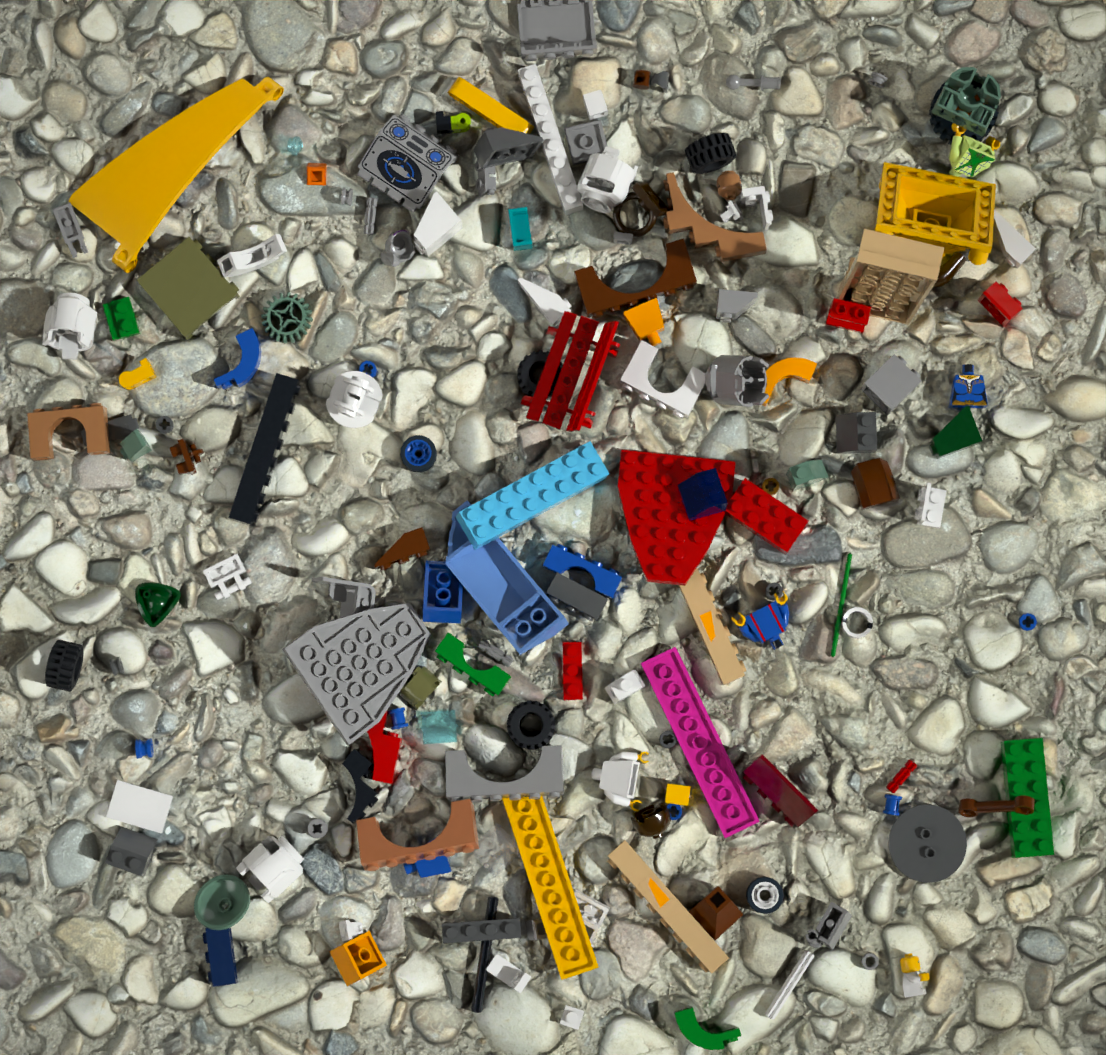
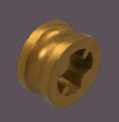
M767 478L762 484V490L771 496L775 495L779 490V482L774 478ZM768 482H773L772 485L775 484L776 486L772 492L765 488Z

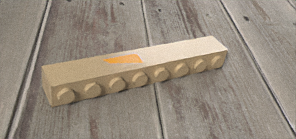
M697 568L685 586H678L724 686L744 677L746 668L742 660L738 661L736 656L739 653L735 643H730L728 638L731 636L727 625H722L720 620L723 618L719 608L715 609L713 593L711 590L707 591L705 575L703 572L699 573Z
M626 840L608 855L610 859L607 862L615 870L617 868L623 873L621 875L622 879L627 884L631 882L636 887L633 891L640 899L644 897L649 902L646 906L653 914L659 913L662 917L660 922L666 928L670 926L674 930L672 935L679 943L683 941L688 946L685 950L692 958L697 956L701 961L698 965L705 973L708 971L713 973L729 959L725 952Z

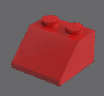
M996 281L981 294L977 301L1005 327L1023 308L1021 307V302L1016 297L1012 298L1007 293L1008 289L1002 283L999 284Z

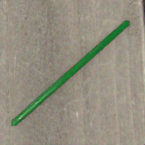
M851 552L847 555L832 643V658L836 654L852 560Z

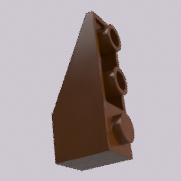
M423 527L404 533L375 563V568H380V571L391 568V564L397 562L399 565L407 563L411 557L422 558L427 556V552L431 550Z

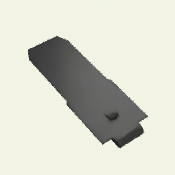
M130 414L110 420L108 422L109 441L125 438L134 430L139 429L137 418L132 419ZM84 429L81 431L84 446H87L86 431Z

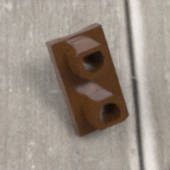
M184 439L178 440V444L170 447L173 458L182 455L184 457V462L176 464L178 473L180 475L187 473L193 475L197 471L192 458H194L196 464L200 463V455L204 454L203 449L197 450L196 445L192 444L190 445L192 452H189Z

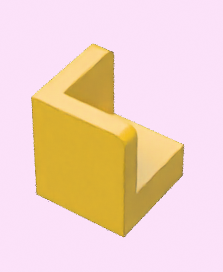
M667 784L665 802L688 806L691 786Z

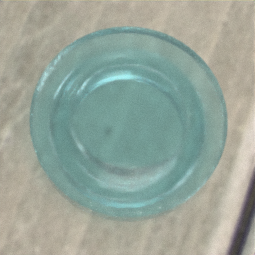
M298 136L291 137L287 143V150L292 155H298L302 151L303 142Z

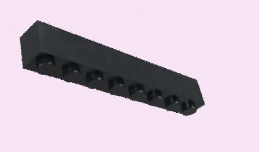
M279 373L275 375L228 517L230 520L253 527V523H257L260 512H258V508L265 501L266 494H264L266 486L269 487L272 479L270 472L272 468L275 469L278 461L276 454L278 450L281 451L284 442L282 439L283 433L287 432L290 422L287 420L289 414H293L296 404L293 403L295 396H299L302 386L299 385L298 379Z

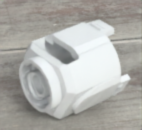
M606 146L602 154H591L578 182L577 189L582 194V203L597 212L610 213L612 208L622 203L636 176L638 166L635 165L631 168L628 164L619 160L620 150Z
M63 293L57 297V301L49 307L46 313L42 345H49L55 349L62 350V359L77 360L79 351L88 350L93 345L97 312L90 307L89 299L76 293Z
M283 835L278 839L274 836H268L242 859V862L236 869L242 876L249 870L252 871L253 874L248 881L257 890L263 886L267 888L261 897L269 903L303 873V867L300 863L305 859Z

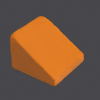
M308 163L307 185L326 186L327 164Z

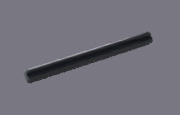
M488 897L485 920H496L499 900L497 897ZM492 940L481 942L471 1011L475 1013L482 1012L488 973L486 968L489 965Z

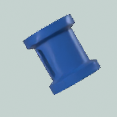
M405 707L388 711L393 724L392 730L409 726L404 716Z
M885 794L886 804L883 814L899 816V802L902 800V797Z

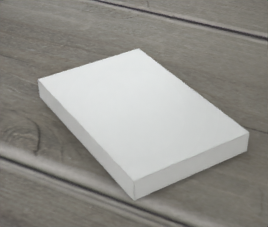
M117 780L106 817L163 833L173 796Z

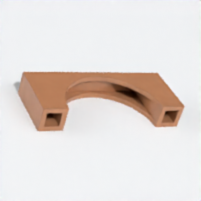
M470 799L451 802V814L445 829L433 841L418 847H402L387 840L382 835L380 824L376 817L356 820L360 860L363 868L368 871H376L381 867H396L402 863L413 864L417 860H433L438 856L450 857L460 852L471 853L475 849H479L474 805Z

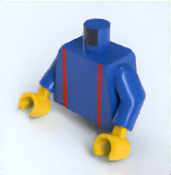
M782 591L783 596L781 598H778L775 593L776 601L744 617L738 612L740 615L739 620L736 621L735 618H731L744 637L761 644L769 640L773 650L784 645L779 634L786 631L785 628L789 623L788 598L784 591Z

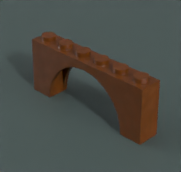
M684 238L665 244L666 267L662 276L653 286L638 293H622L609 288L599 279L593 266L574 271L587 318L592 316V319L603 316V313L608 311L615 313L625 306L632 308L638 306L641 301L646 300L648 302L661 295L669 297L676 294L675 291L681 289L683 291L694 289L697 280Z

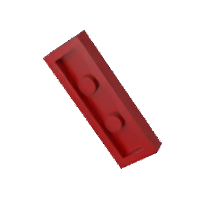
M563 642V700H583L582 642Z

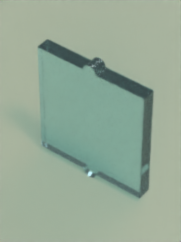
M455 710L421 712L423 744L457 742L456 728H458V725L456 724Z

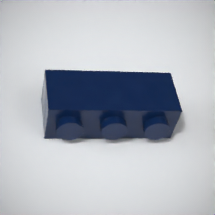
M231 927L224 930L205 928L206 932H203V942L208 947V952H205L206 963H210L211 971H208L209 983H212L213 987L238 983Z

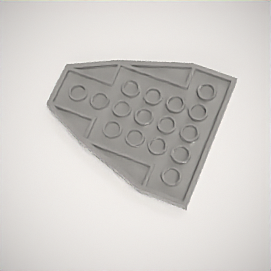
M407 603L367 609L313 626L282 650L346 745H350L382 719L412 674L431 634L412 605Z

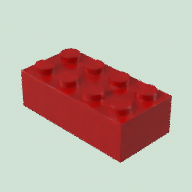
M744 478L723 509L726 511L725 514L785 555L809 522L746 478Z

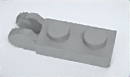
M67 203L54 208V215L72 257H77V251L72 244L76 241H79L82 252L84 254L88 253L84 235L72 204Z

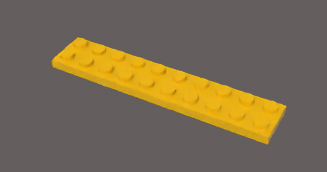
M540 796V799L536 800L529 799V797H521V800L502 798L561 980L599 968L543 797Z

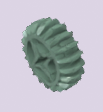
M287 292L286 297H284L283 293H279L280 299H277L274 295L272 296L273 303L269 300L267 301L270 307H263L267 314H261V317L267 320H264L262 325L267 326L264 329L266 333L271 332L270 338L276 336L277 342L283 337L284 344L288 342V338L294 343L295 336H297L298 340L302 339L300 336L301 332L307 335L304 328L311 329V325L307 322L313 321V318L309 317L312 314V310H306L309 308V304H303L305 301L303 297L298 300V294H294L293 298H291L290 292ZM283 304H289L284 310H276ZM295 306L302 311V320L294 316ZM289 314L292 319H287L286 322H284L285 320L281 316L287 317ZM272 315L280 319L279 330L272 324ZM298 325L295 330L285 332L289 326Z

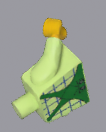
M953 123L951 128L956 134L953 136L949 160L952 165L949 174L960 177L962 174L975 177L981 171L988 169L991 163L996 160L994 149L996 150L1000 147V142L992 136L986 139V144L966 135L961 137V134L965 133L966 129Z

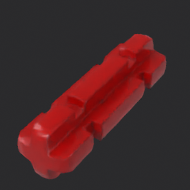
M908 760L905 767L900 769L886 788L891 793H895L899 788L898 786L902 785L910 776V772L916 769V763Z

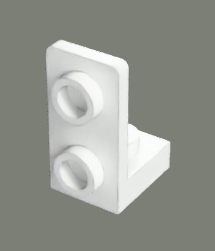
M495 954L486 968L489 973L519 993L523 991L531 979V976L498 954Z

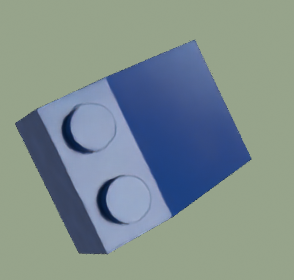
M426 561L422 622L461 624L463 585L444 561Z

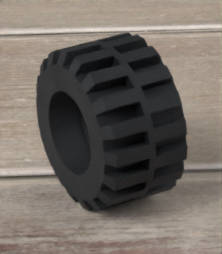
M715 133L692 142L685 149L692 173L704 174L718 170L730 164L737 157L728 133Z
M539 350L536 353L533 351L520 362L517 378L519 387H521L524 394L534 396L537 385L531 381L530 372L537 366H545L549 351L543 352V350ZM560 361L547 400L552 397L563 366L562 361Z
M63 640L56 641L51 649L46 666L45 682L47 687L68 692L73 690L78 681L83 663L84 652L81 644Z
M531 700L521 702L508 715L507 731L512 741L519 747L527 750L539 749L552 739L555 731V719L546 705ZM527 714H535L542 720V730L536 736H526L520 730V721Z

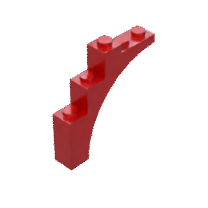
M386 711L379 723L369 729L367 733L371 741L374 757L372 780L393 784L402 738H398L399 734L387 732V735H384L388 716Z

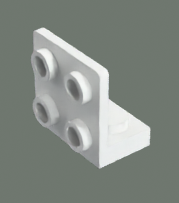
M765 186L742 189L740 194L741 205L754 206L759 202L764 231H768L769 226L772 225L771 221H773L772 210H768L770 202L769 191H765Z
M927 483L919 490L918 500L921 502L920 506L916 508L914 519H917V525L940 528L947 490L931 488V483Z

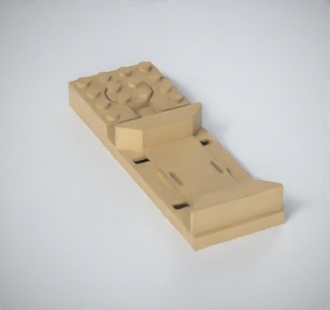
M864 229L859 252L856 258H850L848 270L839 286L837 299L870 306V316L909 325L938 279L944 247Z

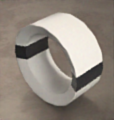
M854 607L843 615L841 627L847 636L859 639L865 637L871 631L873 619L867 610L861 607ZM853 612L863 614L868 621L867 629L861 634L850 632L846 626V619Z

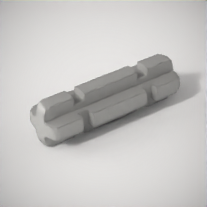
M370 197L367 198L366 205L368 208H366L364 222L366 225H364L363 231L367 235L374 234L375 227L373 225H375V207H377V199Z
M485 639L480 641L479 649L486 651L488 655L496 660L502 661V664L509 667L513 662L511 656L505 655V652L494 645H490Z

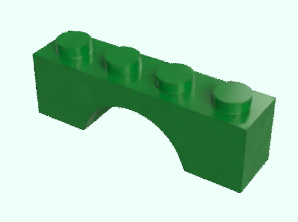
M448 632L435 650L438 654L437 658L445 664L449 661L454 665L452 669L462 675L464 672L469 675V681L475 685L479 683L485 687L484 691L492 697L495 694L499 696L512 677L496 665L487 670H476L470 667L463 655L465 644Z

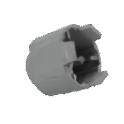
M720 355L712 362L706 372V387L712 399L718 404L744 407L762 405L769 398V395L764 393L767 384L765 368H768L769 364L761 358L752 356Z

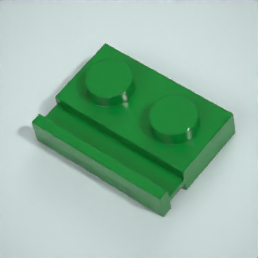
M130 297L103 304L113 341L140 334Z

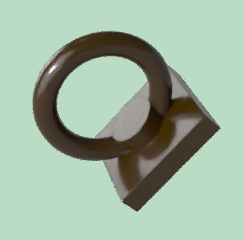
M647 182L636 183L632 187L634 192H629L624 201L614 207L613 220L621 233L633 234V237L644 236L654 227L657 217L666 216V212L671 211ZM637 199L641 207L649 213L647 224L638 230L627 228L622 223L620 217L622 206L627 201Z

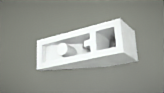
M994 210L993 228L1002 253L1006 257V262L1018 269L1036 248Z
M523 278L518 279L519 286L552 327L561 322L564 311L571 312L570 307L572 306L566 298L562 299L559 295Z

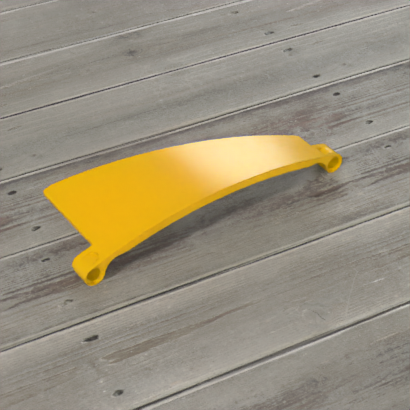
M265 77L255 87L245 79H240L220 89L143 137L98 171L71 195L69 203L120 243L112 257L114 264L126 273H130L135 269L138 262L137 255L141 247L147 242L176 200L212 157L263 104L270 100L276 101L282 96L284 88L270 77Z

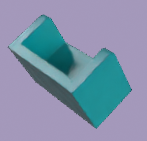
M527 207L508 209L514 251L533 249Z

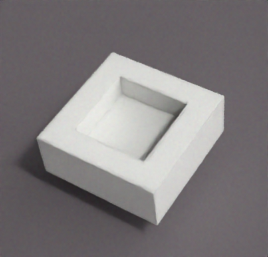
M566 1005L560 1024L578 1030L584 1010Z

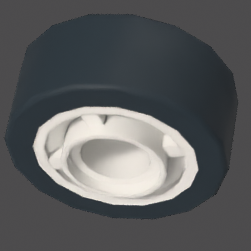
M756 878L747 888V902L758 913H773L779 909L783 902V889L773 878ZM762 890H768L770 893V898L767 901L760 899L759 895Z

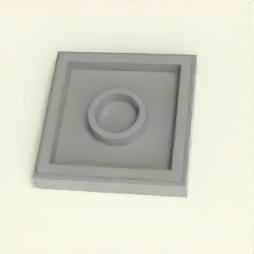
M601 119L564 128L573 166L588 162L591 154H602L607 146Z

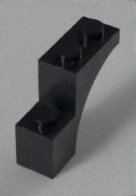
M356 749L342 763L351 774L355 784V803L347 818L353 824H355L356 820L363 819L366 816L364 811L368 806L372 808L379 800L377 798L379 793L362 780L363 776L367 778L373 771L371 768L373 763Z

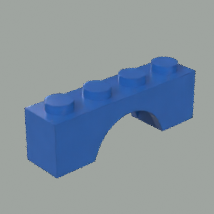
M552 545L543 568L560 574L571 568L584 569L594 579L595 592L613 599L622 580V577L619 576L620 572L612 568L608 571L602 568L603 564L595 560L589 562L585 560L584 555L578 552L574 554L567 552L568 548L563 545Z

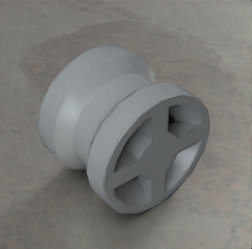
M314 819L308 825V833L313 838H322L328 831L326 822L321 819Z

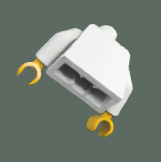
M620 752L612 756L609 761H604L602 769L594 768L592 779L600 780L599 788L604 790V794L613 803L624 807L630 806L632 810L639 811V809L633 808L635 802L641 803L638 799H634L639 764L649 762L643 761L641 756L649 755L648 752H642L639 755L636 752Z

